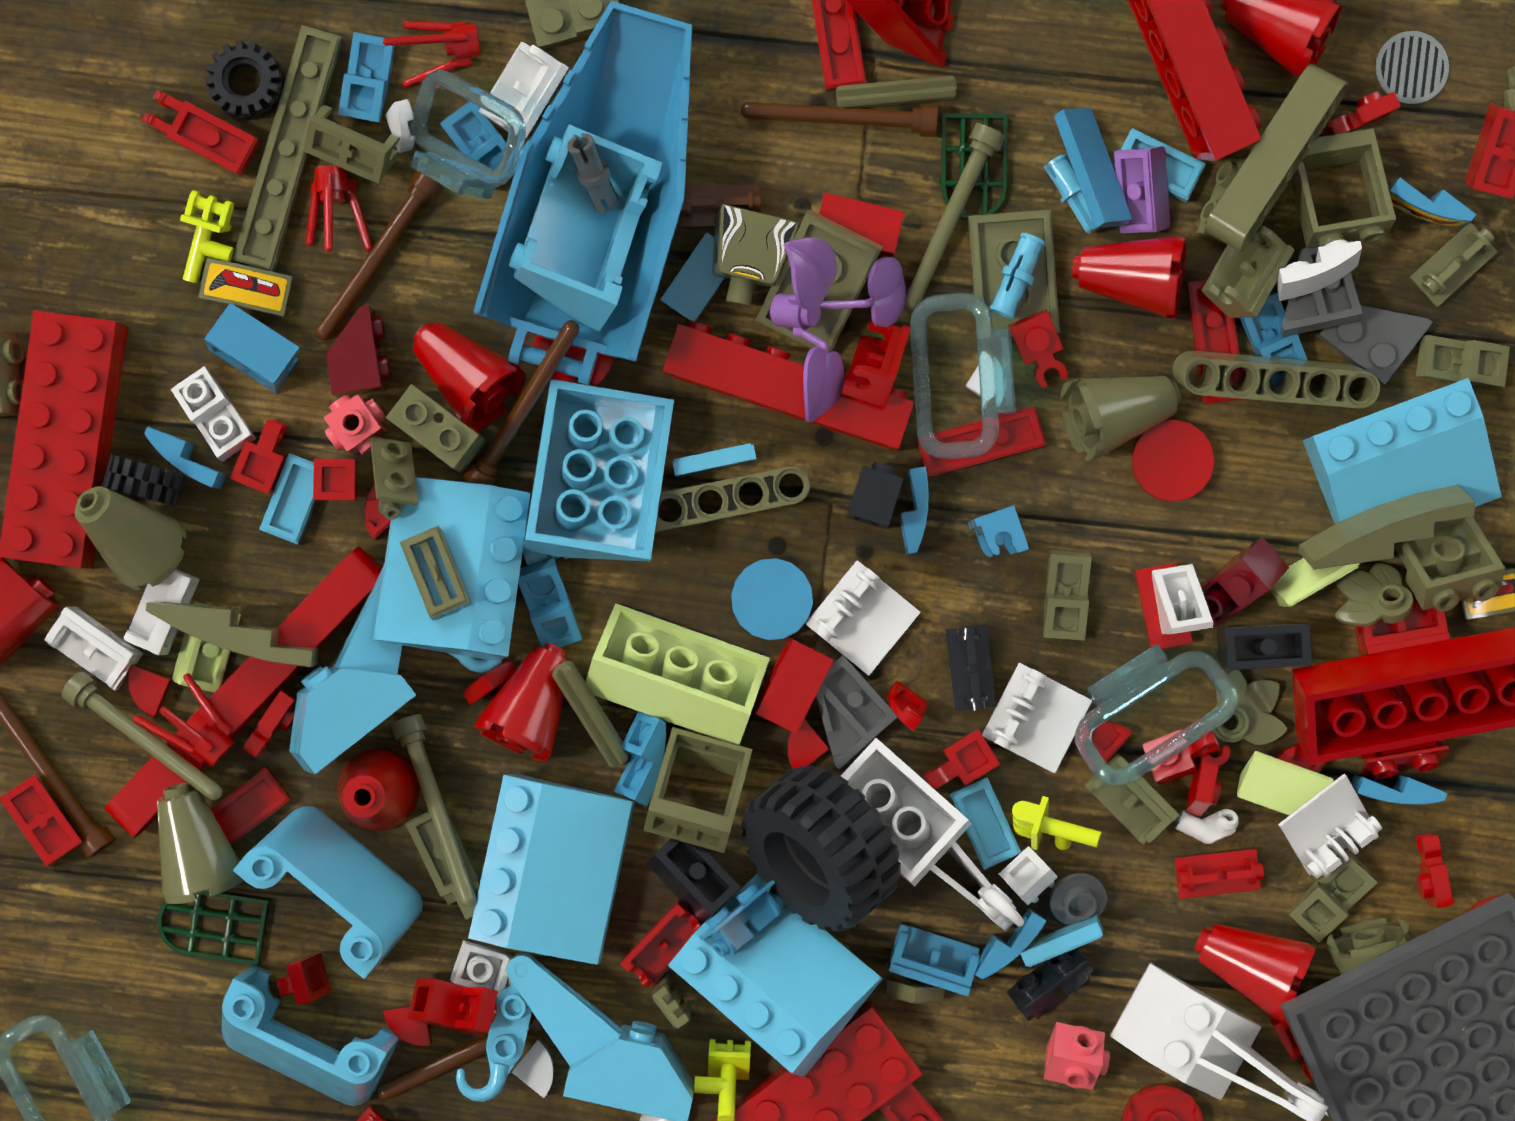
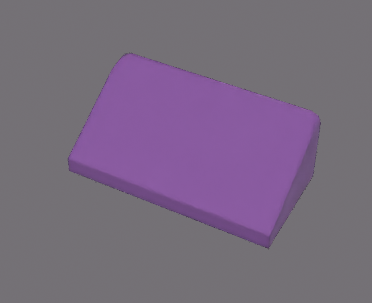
M1156 146L1114 151L1116 176L1133 219L1124 226H1120V233L1158 232L1169 229L1171 222L1165 147Z

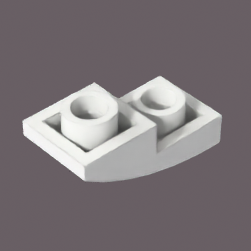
M1346 240L1332 241L1323 247H1318L1315 263L1310 264L1306 261H1298L1279 269L1277 281L1279 301L1310 294L1346 276L1358 266L1362 251L1361 241L1349 243Z
M205 366L171 389L190 421L198 427L216 457L222 462L242 449L245 441L252 442L256 439L236 407Z
M463 940L450 980L455 984L465 987H485L498 991V997L502 990L511 985V980L507 975V966L514 956Z

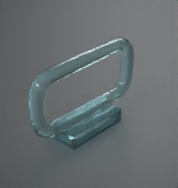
M436 70L428 74L420 86L413 109L414 119L411 120V132L415 136V142L427 153L415 151L411 167L459 195L491 199L494 188L507 183L517 168L526 135L525 121L521 112L513 105L448 71ZM439 87H444L507 122L509 127L508 139L501 162L496 170L489 168L429 134L427 129L428 116L435 93Z
M953 293L925 298L914 309L910 321L916 429L919 443L928 454L935 458L958 459L983 455L993 447L998 438V415L1016 414L1011 332L1008 328L993 329L989 307L982 299L973 294ZM964 309L972 312L976 320L983 428L980 437L976 440L944 443L938 441L933 433L926 323L928 317L934 312Z
M1155 644L1088 688L1090 699L1096 708L1080 720L1075 731V743L1089 768L1101 781L1111 785H1125L1135 781L1225 723L1235 712L1238 705V693L1229 676L1211 655L1201 651H1187L1167 661L1165 653L1158 644ZM1191 667L1202 669L1221 695L1220 705L1121 769L1111 768L1092 742L1093 730Z
M36 1015L17 1023L0 1035V1076L24 1121H44L11 1059L10 1049L15 1043L36 1032H44L51 1038L94 1121H114L111 1115L131 1102L93 1029L71 1041L68 1033L59 1021L50 1016Z

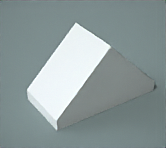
M1193 564L1152 571L1162 634H1177L1213 628V620Z

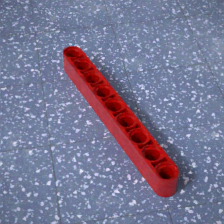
M361 546L356 547L277 627L279 628L277 645L319 648L320 650L367 601L383 567ZM249 656L208 699L221 719L233 729L228 736L233 740L303 666L271 662ZM202 706L186 722L196 731H199L206 723L212 728L215 726ZM180 729L174 734L190 743L191 738ZM168 741L165 743V745L201 772L209 765L206 761L201 764L191 754ZM152 757L109 801L104 810L133 838H136L157 819V800L164 796L163 789L186 781L155 757Z

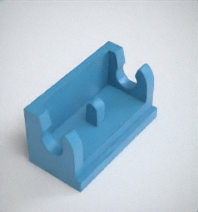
M232 303L228 305L204 338L210 352L275 394L279 392L281 386L299 361L296 356L300 352V347Z
M1014 505L967 522L969 529L975 530L980 548L988 557H992L993 554H1000L997 545L1004 544L1010 555L1029 549Z
M900 923L887 968L889 972L969 996L980 955H978L979 947Z

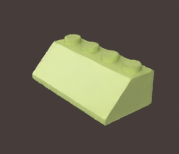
M615 603L592 658L586 684L594 696L718 740L740 745L770 658Z

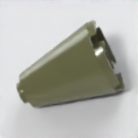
M1166 376L1076 378L1064 383L1061 390V400L1068 398L1069 410L1062 412L1068 437L1078 454L1087 453V456L1084 458L1087 461L1105 455L1176 414L1177 407L1181 403V394L1177 384L1171 382Z
M101 486L85 491L78 498L75 506L77 521L115 577L123 585L133 590H141L138 586L148 583L154 587L168 578L183 559L185 551L181 548L182 536L186 539V532L173 517Z
M187 782L163 789L164 796L157 800L162 894L164 895L165 902L167 904L189 903L196 901L195 895L209 892L211 897L242 883L244 880L233 871L240 860L201 792L194 787L189 788Z
M1386 918L1354 922L1341 927L1342 936L1335 940L1332 934L1328 936V951L1342 975L1412 940L1410 925L1401 919H1398L1399 926L1388 925Z

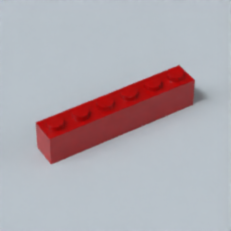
M689 321L687 327L678 324L663 368L664 375L805 421L804 365L789 361L791 354L773 347H767L766 352L750 348L752 341L733 334H728L727 339L711 335V327L698 322ZM847 372L844 375V384L848 375ZM894 387L891 389L885 408L841 394L833 407L815 421L808 423L897 452L914 402L906 399L907 392Z

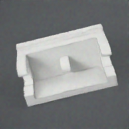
M520 42L480 108L479 113L515 137L527 138L569 67L560 63L540 48Z
M175 569L162 583L154 587L148 583L123 640L156 655H168L178 629L146 611V603L161 601L190 604L200 579Z
M65 607L45 638V641L50 646L65 654L115 691L120 688L129 675L131 665L136 664L143 655L137 648L78 607Z

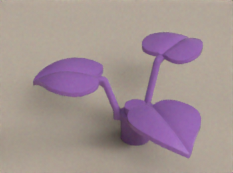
M805 237L784 243L790 261L792 285L795 295L777 294L771 303L770 317L775 326L793 328V336L803 337L817 346L809 350L803 371L805 421L813 422L833 407L840 397L844 384V368L839 353L828 351L827 342L806 331V329L815 326L819 322L821 309L871 307L874 325L879 327L891 326L899 319L904 309L906 285L900 263L893 257H882L873 264L869 273L868 293L870 298L866 300L823 302L824 298L828 296L827 287L833 283L836 277L835 253L832 246L825 240Z

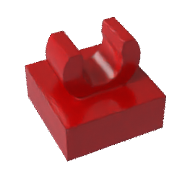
M314 458L313 500L357 501L358 460Z
M321 953L309 955L287 964V977L276 979L280 996L294 993L297 1005L312 1002L331 993Z

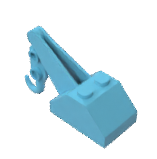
M384 565L334 667L328 668L326 666L322 668L320 666L301 680L305 687L297 692L289 752L304 771L313 774L318 773L416 696L401 675H397L402 645L373 640ZM448 653L457 658L468 670L477 673L490 672L498 667L503 660L501 658L492 661Z
M519 953L510 960L507 966V975L511 980V985L502 990L496 999L497 1014L490 1025L486 1042L491 1072L488 1084L481 1089L472 1088L465 1080L464 1069L460 1068L457 1070L456 1082L460 1092L466 1098L472 1101L485 1102L493 1099L502 1091L507 1075L524 1051L533 1012L570 1066L563 1096L671 1121H688L693 1100L694 1080L665 1034L656 1032L657 1026L646 1022L633 1021L632 1026L622 1025L620 1027L537 961L531 954Z

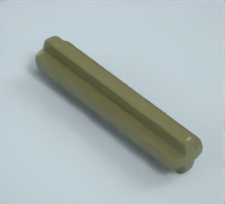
M950 75L844 85L836 89L837 107L866 108L951 100L956 98L957 83L955 77Z
M565 661L554 668L552 677L608 765L615 768L620 764H624L628 760L629 753L623 750L621 746L623 741L574 663Z

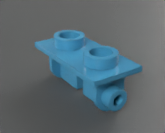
M771 880L760 887L754 882L736 896L740 902L731 911L725 906L706 921L710 928L699 936L700 940L712 936L716 941L712 945L713 949L719 956L733 955L754 936L744 923L749 921L755 931L759 932L772 920L781 915L780 909L784 907L782 899L776 894L770 895L767 891L775 882Z

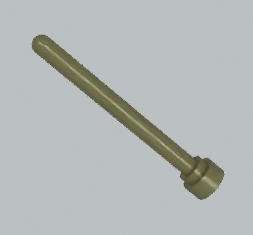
M976 123L969 137L972 140L969 147L972 149L971 155L907 291L904 307L909 311L916 310L919 307L987 157L992 158L995 151L999 152L1006 136L991 127Z
M79 672L68 680L63 688L62 698L73 707L85 710L90 708L210 800H217L221 797L222 788L220 785L103 698L101 690L98 689V683L86 673Z
M421 714L402 718L390 725L395 741L400 742L402 748H407L460 903L465 907H471L476 902V894L423 742L426 740L424 733L427 731Z

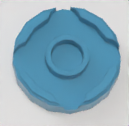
M777 558L759 560L746 567L736 579L731 594L732 609L739 624L753 636L766 640L784 639L799 631L808 620L813 605L812 587L805 574L794 564Z

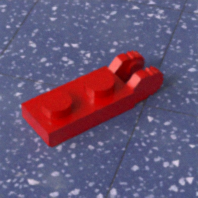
M159 90L156 91L153 99L161 106L178 112L173 124L169 125L154 114L144 113L141 119L143 123L165 134L169 140L240 177L243 176L261 142L259 139L187 101L182 103Z

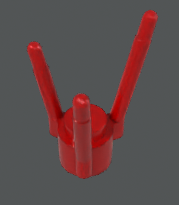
M405 21L403 23L405 29L444 32V34L399 36L383 39L385 46L445 43L447 56H456L454 60L404 80L402 82L404 88L423 83L460 67L472 66L471 57L481 56L476 23L466 24L465 21L455 23Z
M336 165L315 168V182L311 183V204L307 224L306 245L312 246L314 243L321 202L324 204L325 251L331 252L333 250V204L344 203L345 195H348L365 250L370 252L373 245L357 196L356 180L348 179L347 170Z
M186 673L183 678L215 725L213 728L206 723L199 731H196L168 708L161 707L159 710L160 714L191 738L189 743L139 715H135L133 721L191 754L201 764L206 761L211 767H214L234 745L235 742L228 736L233 729L221 719L193 677Z

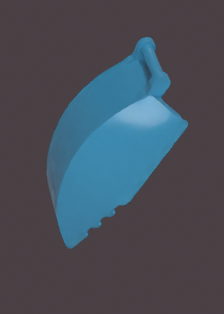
M610 1L585 43V49L573 69L569 70L563 80V86L551 106L548 105L542 116L543 119L535 133L523 147L474 308V314L517 329L508 362L519 365L521 361L539 366L547 351L526 345L529 333L555 340L564 323L568 320H574L515 279L514 273L516 269L509 267L517 243H525L552 164V162L545 160L554 136L562 139L568 125L660 161L662 166L656 183H652L648 189V201L639 217L620 276L623 277L620 285L623 288L617 306L599 332L578 323L580 330L571 346L587 350L584 361L564 356L555 371L579 378L578 383L589 385L599 354L636 362L685 197L692 43L691 24Z

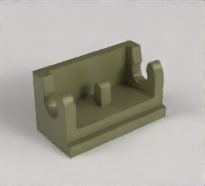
M323 105L309 120L304 152L379 184L397 159L398 150H395L394 147L398 144L400 137L391 134L383 144L326 119L330 115L332 108Z
M1261 226L1258 234L1254 235L1242 252L1229 245L1226 246L1201 291L1229 318L1257 317L1278 280L1279 269L1285 268L1295 250L1290 245H1286L1272 230Z
M1114 754L1084 784L1091 794L1141 844H1144L1146 841L1148 843L1152 842L1172 821H1175L1180 816L1118 754Z

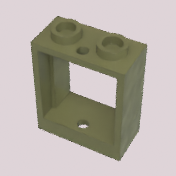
M1374 128L1318 137L1291 178L1306 248L1323 247L1336 240H1346L1348 242L1361 240V243H1374L1382 240L1389 234L1396 217ZM1359 162L1373 217L1318 226L1306 171Z
M412 384L386 416L389 421L451 468L461 473H464L473 459H477L489 444L487 439L474 432L457 419L454 414Z
M673 727L643 831L724 853L753 749L703 736L701 733L690 729L682 730ZM675 759L734 776L724 816L664 799Z

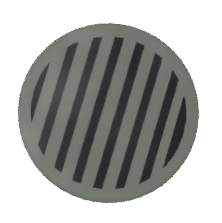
M1406 31L1391 37L1382 46L1376 61V74L1381 87L1387 94L1395 92L1398 101L1407 104H1418L1432 99L1443 89L1449 75V60L1445 49L1434 37L1419 31Z

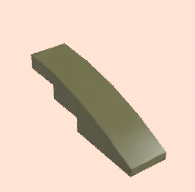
M1459 485L1409 495L1375 506L1336 523L1299 545V553L1313 570L1394 558V543L1433 538L1435 522L1474 517L1475 501Z
M161 601L146 603V611L186 634L225 650L271 662L305 667L318 665L319 648L277 645L279 628L237 625L239 608Z

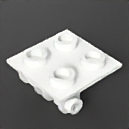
M857 560L805 624L869 676L921 612L884 583L873 571Z
M1018 663L982 735L994 743L1055 773L1092 700L1048 678L1046 675Z
M1345 774L1325 787L1316 796L1278 824L1309 875L1312 874L1316 879L1322 875L1328 877L1333 870L1342 864L1336 855L1344 862L1349 860L1344 851L1346 847L1355 855L1359 853L1358 848L1353 843L1354 841L1363 848L1372 840H1376L1379 837L1377 833L1383 829L1375 817H1369Z

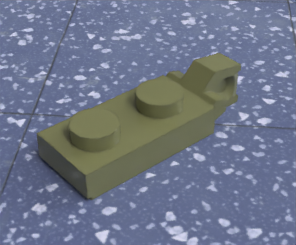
M429 811L406 822V827L440 897L444 896L448 905L457 901L465 920L472 918L475 904L471 907H465L460 903ZM447 811L474 892L479 890L480 877Z

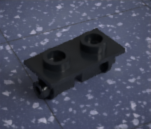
M987 625L946 629L955 711H971L996 707Z
M1075 948L1046 960L1030 974L1022 976L1006 992L1028 1021L1034 1017L1040 1019L1042 1015L1060 1002L1053 993L1056 988L1060 987L1064 994L1068 996L1085 982H1088L1090 980L1088 976L1094 970L1078 949Z

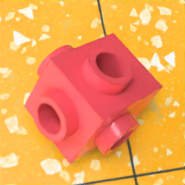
M350 394L342 396L329 406L332 412L324 417L329 425L325 433L338 451L345 448L351 454L356 455L360 452L361 455H365L371 451V437L380 438L388 433V430L382 423L386 416L373 398L367 401L366 398L359 394L353 398ZM356 415L359 419V426L355 430L350 431L346 428L345 422Z
M1056 1022L1046 1048L1044 1079L1063 1083L1072 1088L1093 1090L1098 1076H1105L1109 1066L1110 1051L1104 1050L1105 1033L1091 1030L1084 1026H1073Z

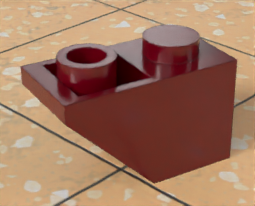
M369 305L360 306L326 352L331 393L338 398L346 394L354 396L357 394L387 391L386 380L392 379L388 355L382 356L380 339L386 338L383 317L381 314L376 315L375 310Z
M1263 537L1234 556L1200 585L1213 620V628H1216L1270 591L1289 569Z

